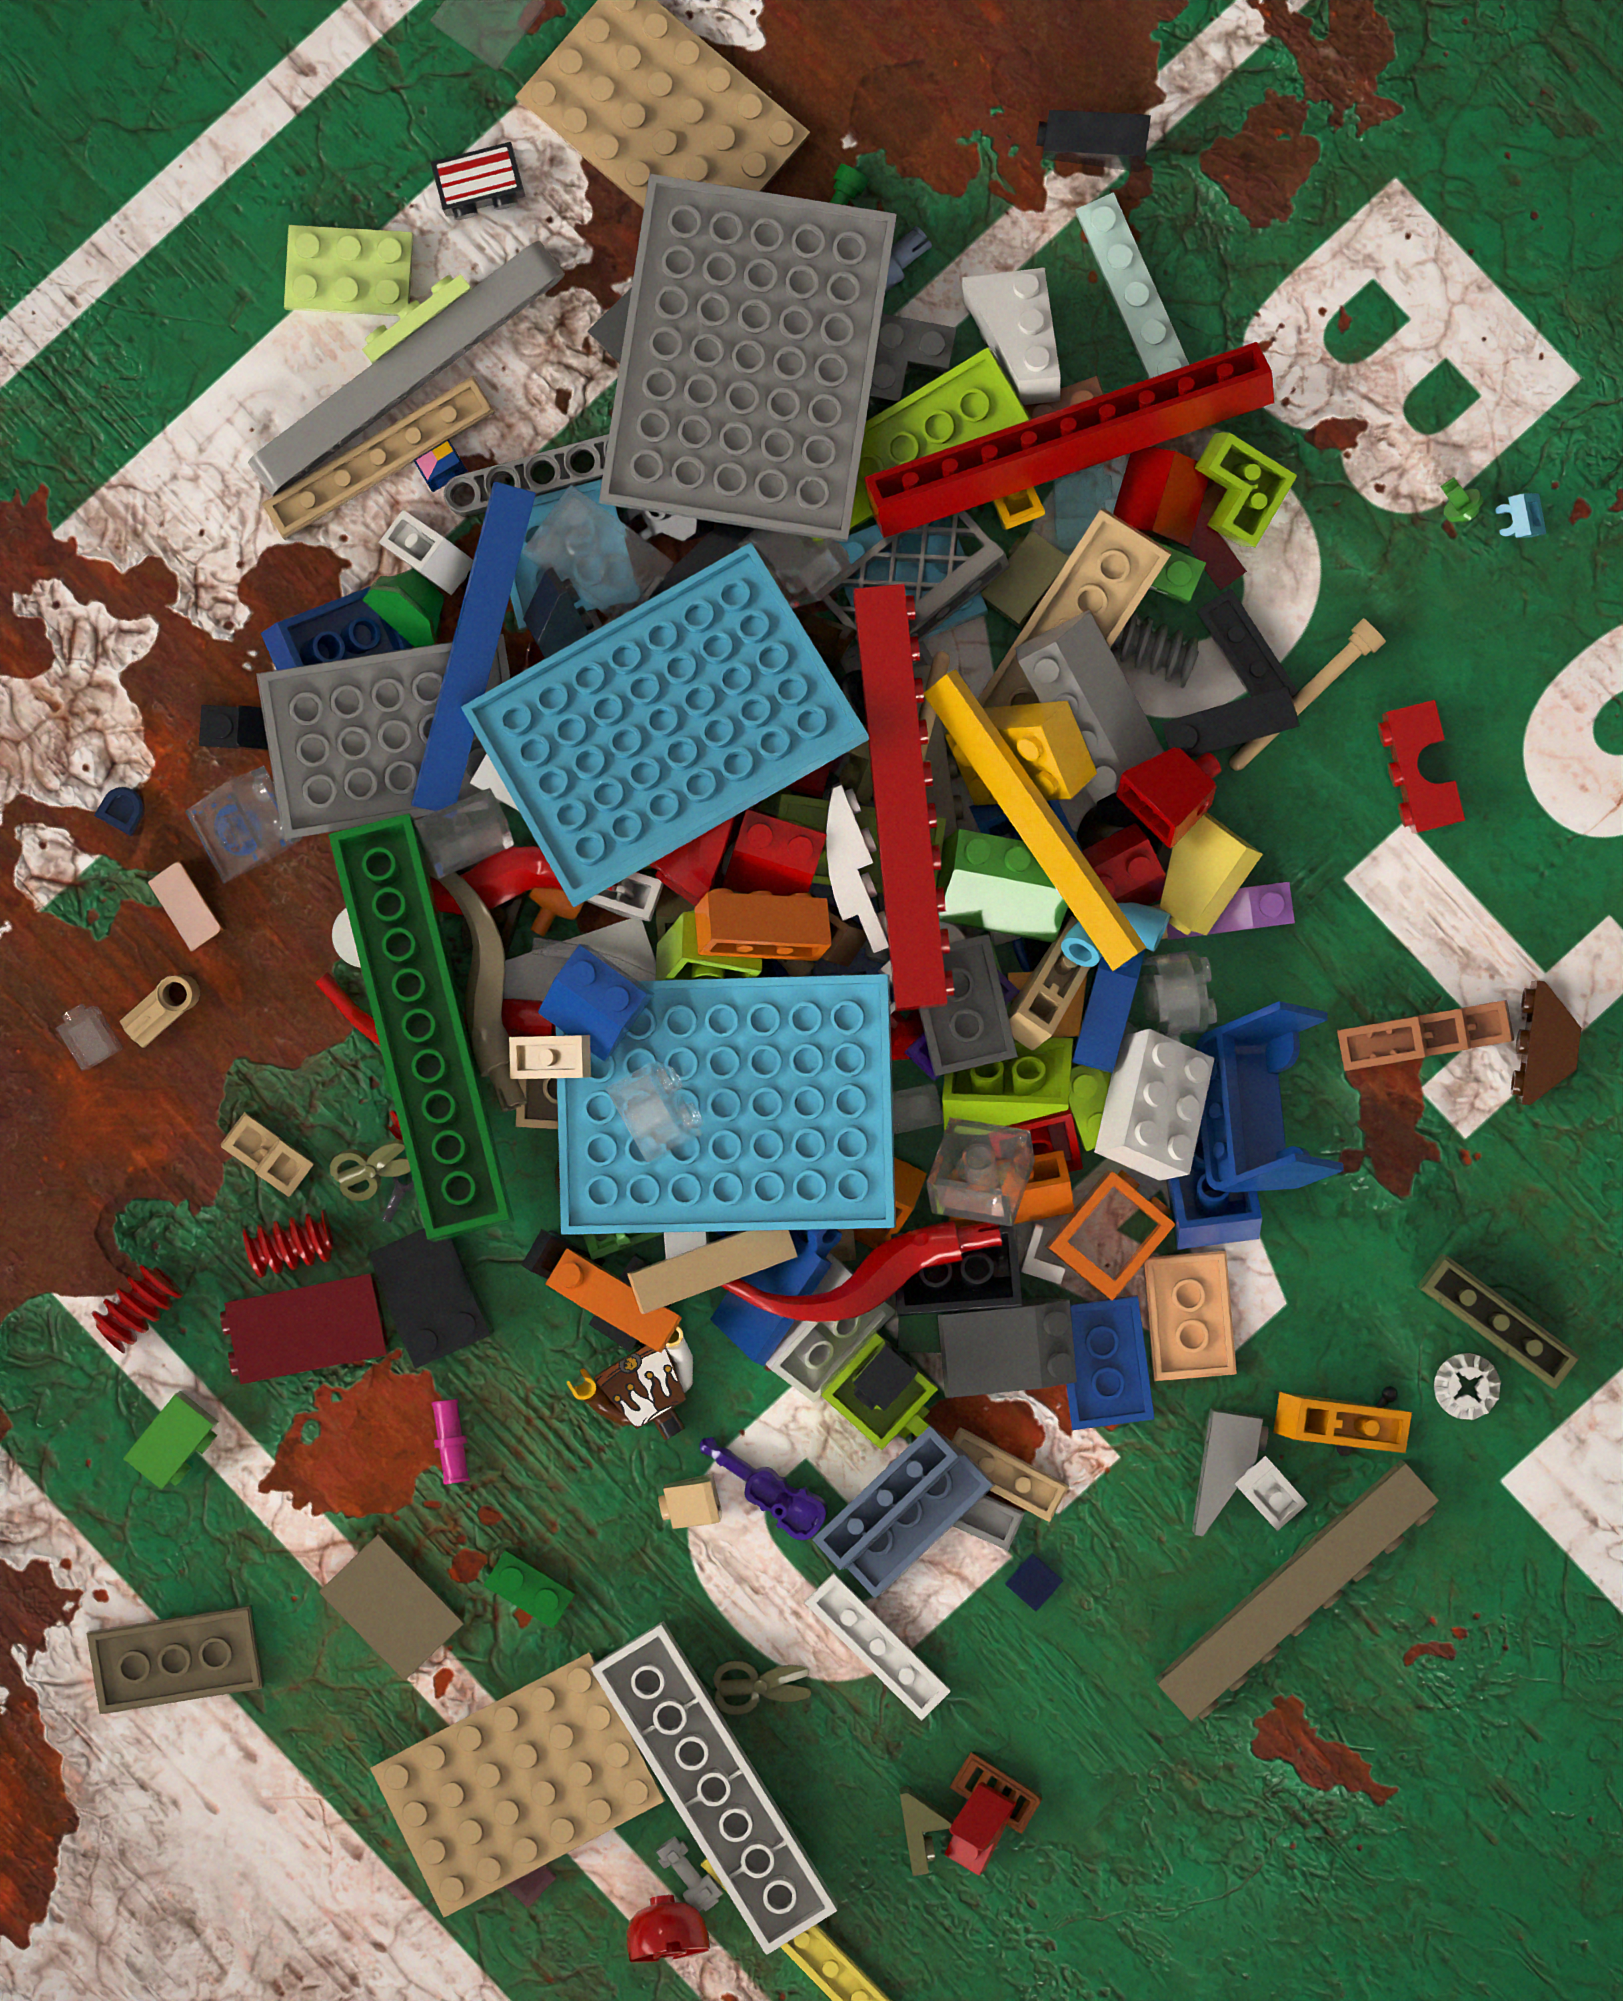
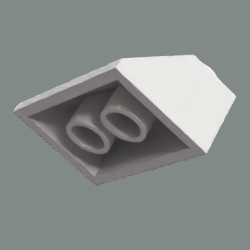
M829 1252L826 1258L832 1265L812 1295L829 1292L841 1286L854 1272ZM885 1301L870 1312L855 1318L830 1322L795 1320L766 1365L814 1403L821 1395V1390L871 1335L884 1326L896 1310Z

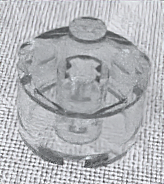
M1194 950L1143 958L1142 965L1148 966V974L1140 975L1141 994L1147 1021L1155 1020L1158 1030L1153 1031L1167 1037L1206 1032L1209 1024L1217 1022V1009L1214 999H1208L1206 982L1211 981V968L1207 957L1199 958Z

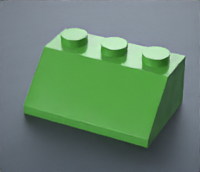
M963 829L956 830L943 840L938 887L943 886L946 912H938L939 922L1050 943L1056 941L1068 905L1024 841Z

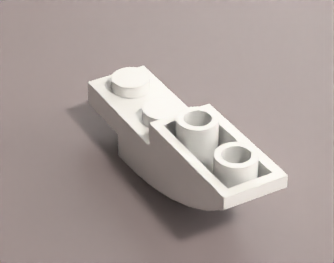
M840 782L833 785L828 805L826 853L829 877L842 921L858 915L873 953L889 947L886 938L888 936L885 911L876 913L871 898L878 894L869 872L861 875L859 869L873 863L870 853L877 851V847L869 828L860 830L854 814L861 812V808L853 789L844 791Z

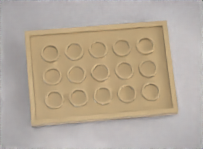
M597 0L515 96L520 104L643 209L649 174L762 192L810 136V131L657 0Z
M591 1652L370 1768L443 1917L459 1911L666 1801L641 1750L590 1668L596 1663Z

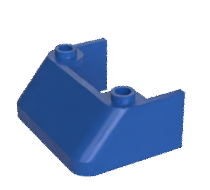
M1279 1001L1204 1033L1197 1041L1195 1050L1215 1058L1201 1119L1205 1173L1207 1182L1212 1189L1228 1193L1297 1189L1344 1171L1343 1163L1312 1157L1306 1149L1291 1146L1286 1148L1278 1073L1292 1067L1299 1056L1300 1042L1298 1032L1327 1021V1012Z

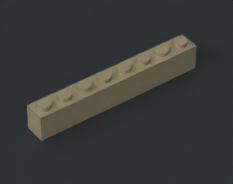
M1398 1461L1156 1676L1157 1684L1190 1721L1196 1716L1200 1719L1205 1718L1219 1705L1216 1699L1228 1688L1232 1692L1237 1690L1250 1677L1247 1671L1258 1661L1262 1664L1267 1663L1281 1650L1278 1643L1291 1633L1295 1637L1305 1630L1312 1622L1309 1616L1320 1606L1327 1609L1333 1605L1343 1594L1340 1588L1353 1578L1357 1582L1368 1574L1374 1567L1371 1561L1382 1551L1389 1554L1395 1550L1405 1539L1402 1533L1413 1523L1419 1527L1431 1518L1436 1512L1433 1506L1439 1500L1404 1461Z

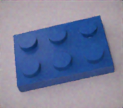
M1138 1296L1115 1298L1113 1301L1105 1299L1070 1304L1077 1382L1066 1384L1072 1430L1154 1420Z

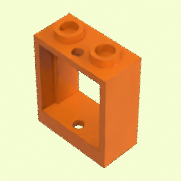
M1122 1169L1118 1174L1107 1170L1075 1208V1213L1070 1214L1045 1245L1048 1250L1107 1299L1112 1301L1176 1225L1168 1218L1172 1211L1156 1197L1152 1196L1148 1201L1136 1190L1140 1184ZM1112 1187L1158 1224L1113 1279L1068 1243L1069 1239Z

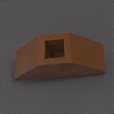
M1531 981L1530 988H1524L1522 994L1521 1012L1527 1013L1525 1030L1519 1029L1517 1034L1516 1054H1522L1520 1071H1513L1511 1080V1095H1517L1516 1104L1531 1105L1577 1069L1582 1028L1545 981Z

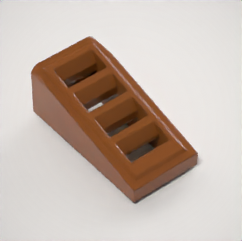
M971 1751L952 1781L950 1788L966 1799H969L980 1782L987 1784L991 1776L997 1779L993 1789L1002 1793L1005 1786H1008L1012 1789L1008 1798L1015 1802L1020 1795L1026 1798L1017 1815L1011 1814L1007 1822V1826L1022 1834L1043 1799L1042 1794ZM979 1767L983 1770V1773L971 1790L966 1787V1784L976 1768Z

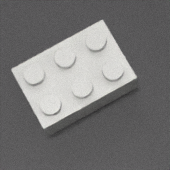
M1151 1029L1123 1035L1116 1064L1110 1079L1094 1152L1159 1181L1190 1175L1215 1058Z

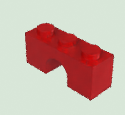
M1435 700L1382 714L1383 722L1378 723V731L1383 747L1390 746L1393 762L1388 763V770L1393 787L1400 786L1404 802L1398 803V810L1403 827L1410 826L1411 833L1415 834L1465 821L1456 781L1442 784L1431 783L1421 776L1417 766L1418 756L1424 747L1445 740Z

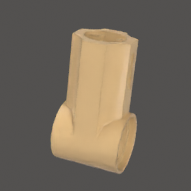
M188 975L168 976L161 980L157 988L119 1022L131 1039L142 1048H145L186 1010L196 1005L200 996L199 985L196 980ZM175 982L181 983L187 992L186 1000L181 1005L175 1004L169 996V989Z

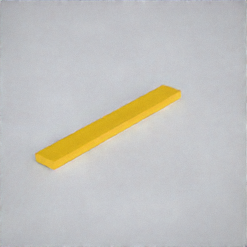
M954 669L944 675L924 692L925 698L1112 971L1116 970L1147 947L957 670Z

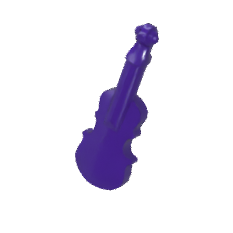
M713 1437L701 1440L699 1443L701 1453L711 1456L719 1466L725 1467L745 1481V1498L750 1503L759 1506L761 1511H770L772 1516L778 1519L777 1528H783L791 1537L800 1541L807 1540L817 1533L828 1513V1507L823 1498L808 1491V1488L805 1486L801 1489L793 1488L787 1483L785 1477L779 1476L770 1467L755 1469L732 1453L731 1450L717 1446Z

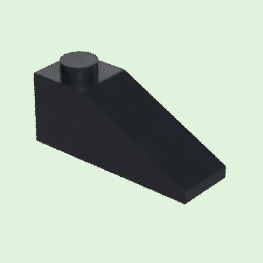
M1289 686L1162 723L1169 749L1173 747L1181 748L1191 759L1200 757L1206 752L1214 753L1300 726Z

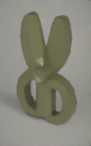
M403 1140L389 1141L381 1145L370 1157L359 1150H344L337 1154L330 1164V1174L340 1183L339 1187L342 1194L354 1201H364L371 1198L380 1188V1176L397 1177L407 1174L411 1170L407 1157L393 1159L405 1149ZM345 1160H354L359 1163V1165L345 1171L342 1170L341 1166ZM364 1180H367L370 1185L365 1190H356L351 1187Z
M741 1660L726 1661L717 1667L713 1675L714 1685L717 1688L715 1703L725 1713L741 1715L750 1712L757 1706L760 1694L768 1699L779 1702H794L806 1699L811 1695L809 1688L784 1683L809 1675L810 1670L803 1665L790 1664L775 1667L758 1677L756 1669L748 1662ZM733 1669L744 1670L750 1676V1678L722 1679L724 1673ZM751 1695L750 1701L740 1706L729 1705L723 1699L727 1696Z

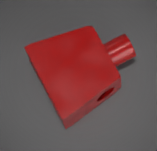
M1173 747L1123 772L1116 796L1171 849L1209 810L1217 788L1212 778L1221 772V766L1216 757L1211 753L1206 752L1193 761L1181 748Z

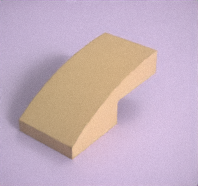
M246 1112L243 1113L220 1144L224 1150L253 1169L258 1176L288 1197L291 1196L314 1165L307 1157Z

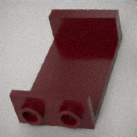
M375 1271L359 1274L355 1277L251 1298L230 1300L224 1303L226 1311L220 1312L223 1333L225 1336L231 1335L234 1350L228 1352L232 1376L239 1375L240 1385L385 1356L391 1352Z

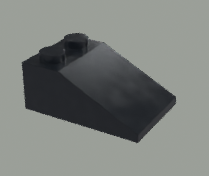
M425 1228L369 1253L397 1330L415 1369L484 1339L495 1332L453 1237L432 1242L427 1239Z

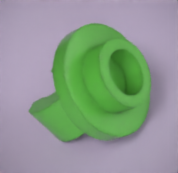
M1454 477L1440 486L1450 500L1444 508V515L1450 522H1467L1479 513L1483 503V496L1477 489L1464 491Z

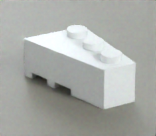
M1045 268L962 277L963 304L968 313H971L984 343H987L993 351L1022 404L1030 405L1060 401V370Z

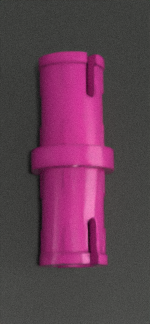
M458 1399L432 1402L438 1439L434 1440L435 1448L440 1450L444 1477L443 1484L470 1481L464 1444L468 1443L467 1435H462Z

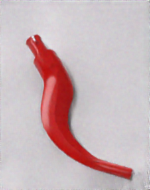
M538 846L510 847L497 851L470 871L460 875L477 892L488 910L530 889L542 888L564 891ZM430 878L438 911L463 915L450 892L439 881ZM618 883L614 884L613 886H611V887H609V888H607V889H605V890H609V891H611V892H615L616 889H617Z
M326 972L315 984L352 1025L380 1046L373 1017L362 1011L329 973ZM516 998L503 999L501 1014L503 1025L509 1037L556 1036V1026L538 1013L543 1001ZM463 1011V1015H464V1019H465V1023H466V1027H467L466 1012Z
M997 1219L958 1228L956 1227L955 1220L912 1230L882 1243L867 1256L847 1281L829 1292L804 1296L778 1295L764 1292L740 1278L720 1286L750 1304L781 1317L811 1322L839 1321L858 1317L878 1307L921 1269L963 1261L962 1252L997 1245L1002 1246V1239Z

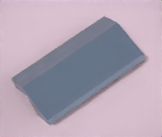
M930 1425L812 1540L839 1570L847 1568L874 1598H878L996 1484L966 1452Z

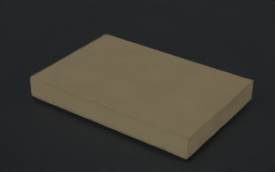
M380 1533L319 1591L332 1607L404 1681L465 1623Z

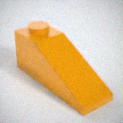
M1279 1392L1273 1433L1294 1440L1406 1453L1412 1412L1324 1397Z

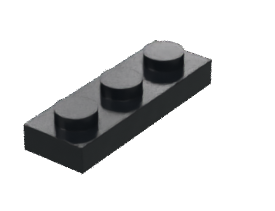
M1232 588L1195 612L1250 697L1289 686L1292 696L1298 693L1297 688Z

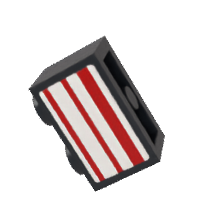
M511 142L431 162L442 210L446 217L453 215L454 220L474 217L478 215L477 209L491 205L494 206L495 210L511 208L518 205L517 199L526 197Z

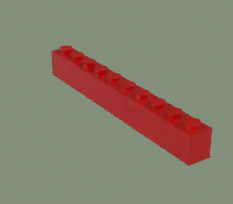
M1254 342L864 477L870 509L883 538L907 531L1273 404L1272 370L1259 344Z
M905 584L855 588L853 599L866 727L869 736L868 746L895 1011L943 1007L947 1005V996H954V982L952 970L944 971L943 954H950L948 929H940L938 912H946L943 886H935L934 870H941V856L939 845H931L930 829L937 828L935 803H927L925 787L933 786L931 762H923L921 745H928V729L926 719L918 720L917 703H924L922 678H914L913 662L920 661L918 636L910 637L908 620H916L914 596L905 594Z

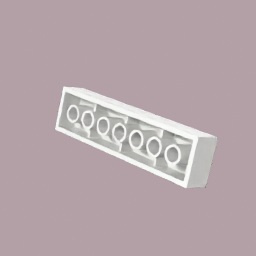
M660 1622L596 1662L590 1668L765 1954L768 1955L835 1913L838 1903L665 1622Z

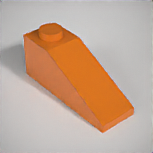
M567 1248L546 1282L547 1286L659 1353H662L682 1319L680 1315L665 1306L645 1314L640 1313L632 1286L587 1257Z

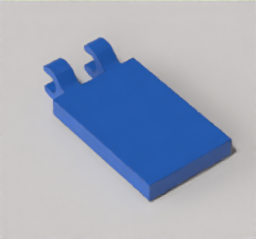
M838 1229L789 1230L798 1257L740 1279L768 1293L788 1296L812 1295L832 1265L826 1257L831 1249L839 1243L842 1233ZM806 1232H807V1235H808V1240H807L806 1238H804V1235L806 1234ZM729 1291L710 1318L753 1362L765 1366L795 1321L794 1319L781 1317L762 1310Z

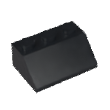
M1015 1224L999 1226L1002 1246L997 1245L962 1252L963 1261L926 1267L915 1273L895 1292L897 1317L1022 1307ZM904 1233L891 1234V1239Z

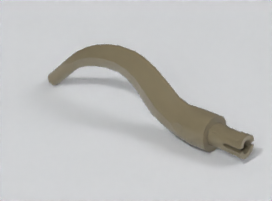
M424 855L429 876L439 881L450 892L460 907L471 932L473 950L465 990V1012L474 1059L482 1077H490L502 1112L515 1110L521 1107V1105L526 1104L527 1100L518 1079H510L509 1035L503 1025L501 1014L505 982V954L500 933L491 913L477 892L453 870Z

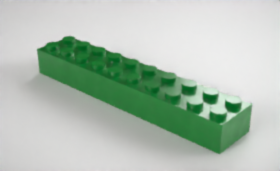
M408 813L330 833L328 835L427 1239L436 1242L514 1222L416 821Z

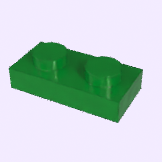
M508 1549L504 1551L483 1585L554 1629L576 1593Z

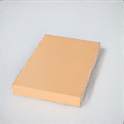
M1226 1250L1149 1256L1143 1264L1153 1380L1163 1381L1237 1374Z

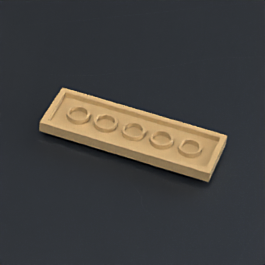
M1101 507L978 697L977 701L981 707L989 708L1040 703L1018 662L1015 648L1087 610H1090L1108 646L1111 647L1172 552Z

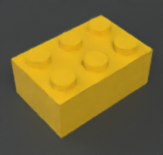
M1068 701L983 708L1046 801L1072 799L1097 774ZM947 731L944 735L974 805L998 804L954 738Z

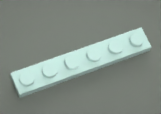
M1114 192L1075 210L1077 218L1148 379L1189 365Z

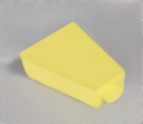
M1208 812L1173 846L1160 907L1171 915L1169 923L1186 935H1189L1191 931L1203 935L1209 933L1263 855Z

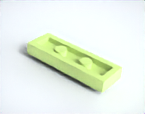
M460 274L453 279L451 275H447L430 289L433 295L422 304L415 300L404 307L397 314L401 320L389 329L382 325L365 338L368 345L361 350L371 363H375L471 290L463 276Z

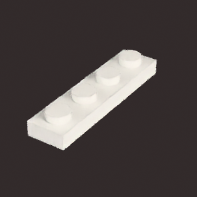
M834 1572L805 1600V1604L921 1721L951 1692V1689Z

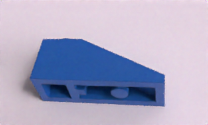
M1145 949L1114 971H1112L1103 956L1095 966L1073 1063L1113 1073L1136 990Z

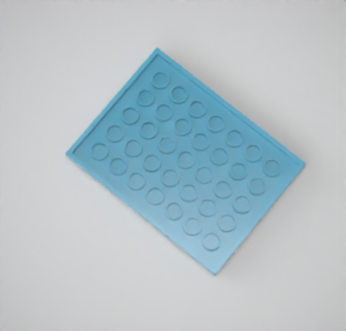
M751 542L461 706L573 907L869 740L865 728Z
M890 974L638 981L655 995L608 1060L604 1062L590 1052L591 1077L557 1078L561 1235L896 1227ZM556 1026V1036H569Z

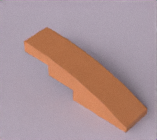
M1507 1000L1337 1030L1344 1071L1514 1041Z

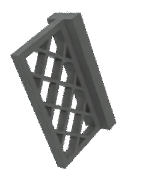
M964 510L954 514L952 528L930 527V523H927L923 526L883 538L817 592V595L842 625L857 631L856 619L853 623L847 616L855 615L854 607L838 606L831 598L843 587L865 588L905 584V590H916V620H908L910 637L918 636V642H920L1005 572L1010 565L1005 552L995 541H991ZM961 521L967 528H959V522ZM907 534L922 535L920 554L898 553L899 541ZM929 535L951 536L949 556L927 555ZM958 536L976 537L983 545L971 557L956 556ZM892 547L891 553H885ZM875 560L890 561L888 581L866 580L868 566ZM897 561L919 562L917 582L895 581ZM926 563L948 564L947 577L940 583H925ZM955 564H961L956 570H954ZM858 574H860L859 579H854ZM923 591H929L922 597Z

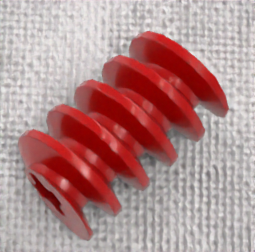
M325 1209L321 1210L320 1223H316L311 1214L307 1213L305 1214L303 1227L299 1226L294 1217H290L288 1230L286 1231L283 1230L278 1221L273 1222L272 1234L269 1235L262 1225H257L256 1238H251L247 1230L243 1229L246 1254L250 1265L259 1278L267 1275L268 1264L275 1274L282 1273L284 1260L291 1270L298 1269L300 1256L307 1266L315 1264L316 1253L324 1263L331 1261L334 1244L330 1222Z
M141 1264L139 1266L143 1275L141 1281L132 1276L126 1278L132 1289L130 1292L119 1287L115 1289L120 1300L118 1304L105 1299L103 1303L108 1313L103 1315L95 1310L91 1313L96 1322L97 1329L123 1354L125 1353V1347L122 1341L130 1345L135 1344L137 1336L134 1330L146 1333L149 1330L146 1318L157 1322L161 1318L158 1307L169 1310L173 1306L169 1295L178 1299L184 1296L174 1280L157 1266L151 1269Z

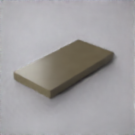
M251 1605L93 1630L86 1633L99 1714L249 1691L264 1687Z

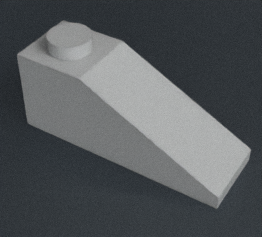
M1210 1408L1192 1531L1195 1535L1204 1536L1238 1488L1235 1483L1257 1461L1258 1450L1265 1451L1268 1427L1262 1426L1263 1419L1259 1415Z

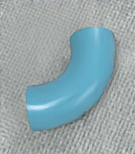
M1135 902L1117 903L1147 947L1146 949L1154 952L1164 935L1170 919V913ZM1077 921L1066 934L1061 943V949L1064 955L1077 965L1084 967L1095 966L1101 959L1102 954L1080 922Z

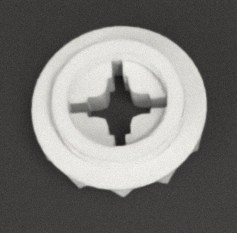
M1463 1353L1449 1358L1440 1366L1434 1380V1392L1438 1403L1447 1413L1456 1418L1474 1420L1489 1413L1499 1400L1501 1381L1495 1367L1488 1360L1476 1354ZM1458 1372L1469 1380L1482 1375L1474 1387L1477 1391L1476 1395L1480 1399L1476 1400L1468 1394L1453 1398L1462 1387L1459 1382L1460 1379L1456 1375Z

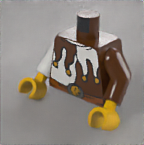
M679 1322L662 1353L644 1345L643 1348L637 1349L599 1372L593 1379L586 1369H581L580 1373L585 1381L579 1386H574L569 1380L567 1381V1385L574 1397L584 1400L597 1414L621 1426L633 1425L636 1429L653 1421L663 1439L667 1440L686 1428L673 1407L687 1399L686 1392L693 1384V1355L683 1336Z

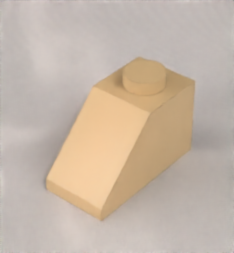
M713 1473L665 1484L663 1488L665 1495L658 1496L663 1521L671 1519L673 1529L708 1525L721 1521L722 1510Z

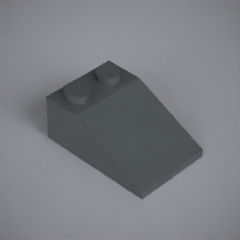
M1041 1296L1022 1300V1307L938 1314L945 1397L953 1398L1041 1389L1077 1382L1070 1300Z

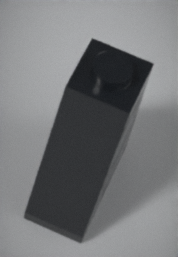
M1049 110L1047 122L1039 121L1036 146L1043 147L1042 159L1140 172L1146 155L1151 115Z

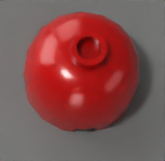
M661 1895L650 1898V1906L637 1911L630 1920L627 1929V1950L631 1963L658 1962L659 1958L667 1957L679 1959L698 1955L710 1949L709 1934L705 1920L699 1911L689 1903L675 1902L674 1895Z

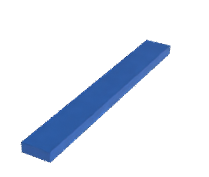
M493 482L411 803L412 806L454 816L475 734L461 706L483 695L486 691L536 496L535 492Z

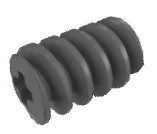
M1134 611L1110 647L1111 651L1113 652L1117 647L1120 648V662L1123 663L1134 654L1135 668L1137 669L1147 660L1150 661V675L1153 676L1162 667L1166 668L1165 681L1170 682L1177 674H1180V688H1184L1199 654L1198 638L1193 636L1184 645L1183 632L1179 629L1170 638H1167V624L1162 623L1155 631H1152L1153 619L1147 616L1137 625L1138 612Z

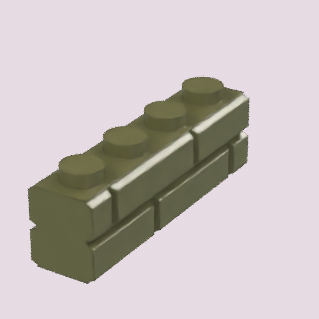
M1440 1254L1417 1285L1428 1296L1554 1389L1561 1384L1580 1358V1355L1447 1255Z

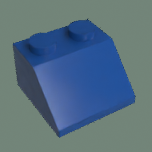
M579 944L555 977L538 1013L569 1036L590 1035V1052L606 1062L655 994L589 945Z

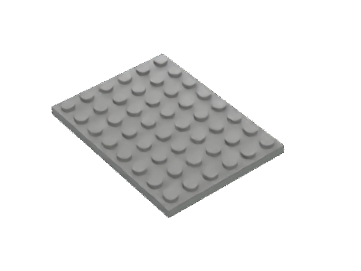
M649 174L599 503L847 543L897 214Z

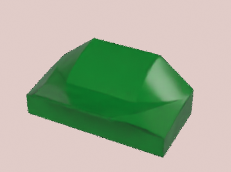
M410 569L394 576H380L362 599L414 647L434 645L442 632L440 619L444 596L415 569Z

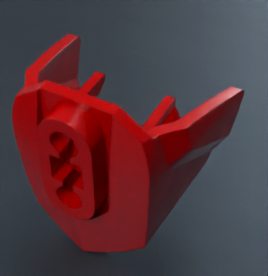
M746 810L649 864L653 869L658 870L655 876L695 907L707 892L725 888L722 887L724 876L720 872L724 859L723 855L736 842Z

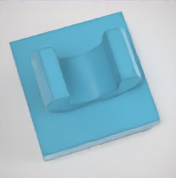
M1523 493L1508 497L1509 504L1500 505L1495 509L1496 514L1510 513L1512 515V525L1509 528L1499 530L1502 536L1532 538L1547 534L1539 494Z

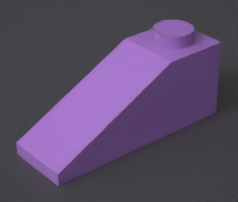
M1290 882L1239 888L1207 935L1295 923ZM1169 922L1167 925V940L1203 935L1194 931L1186 935Z

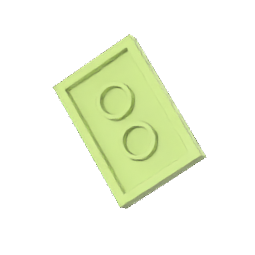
M289 225L284 308L286 310L398 316L397 314L410 304L413 233Z

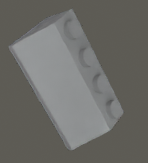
M1090 610L1015 648L1018 662L1040 703L1068 701L1097 771V774L1085 785L1094 803L1118 790L1123 772L1165 752Z

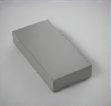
M985 1494L953 1527L1008 1551L1025 1512Z

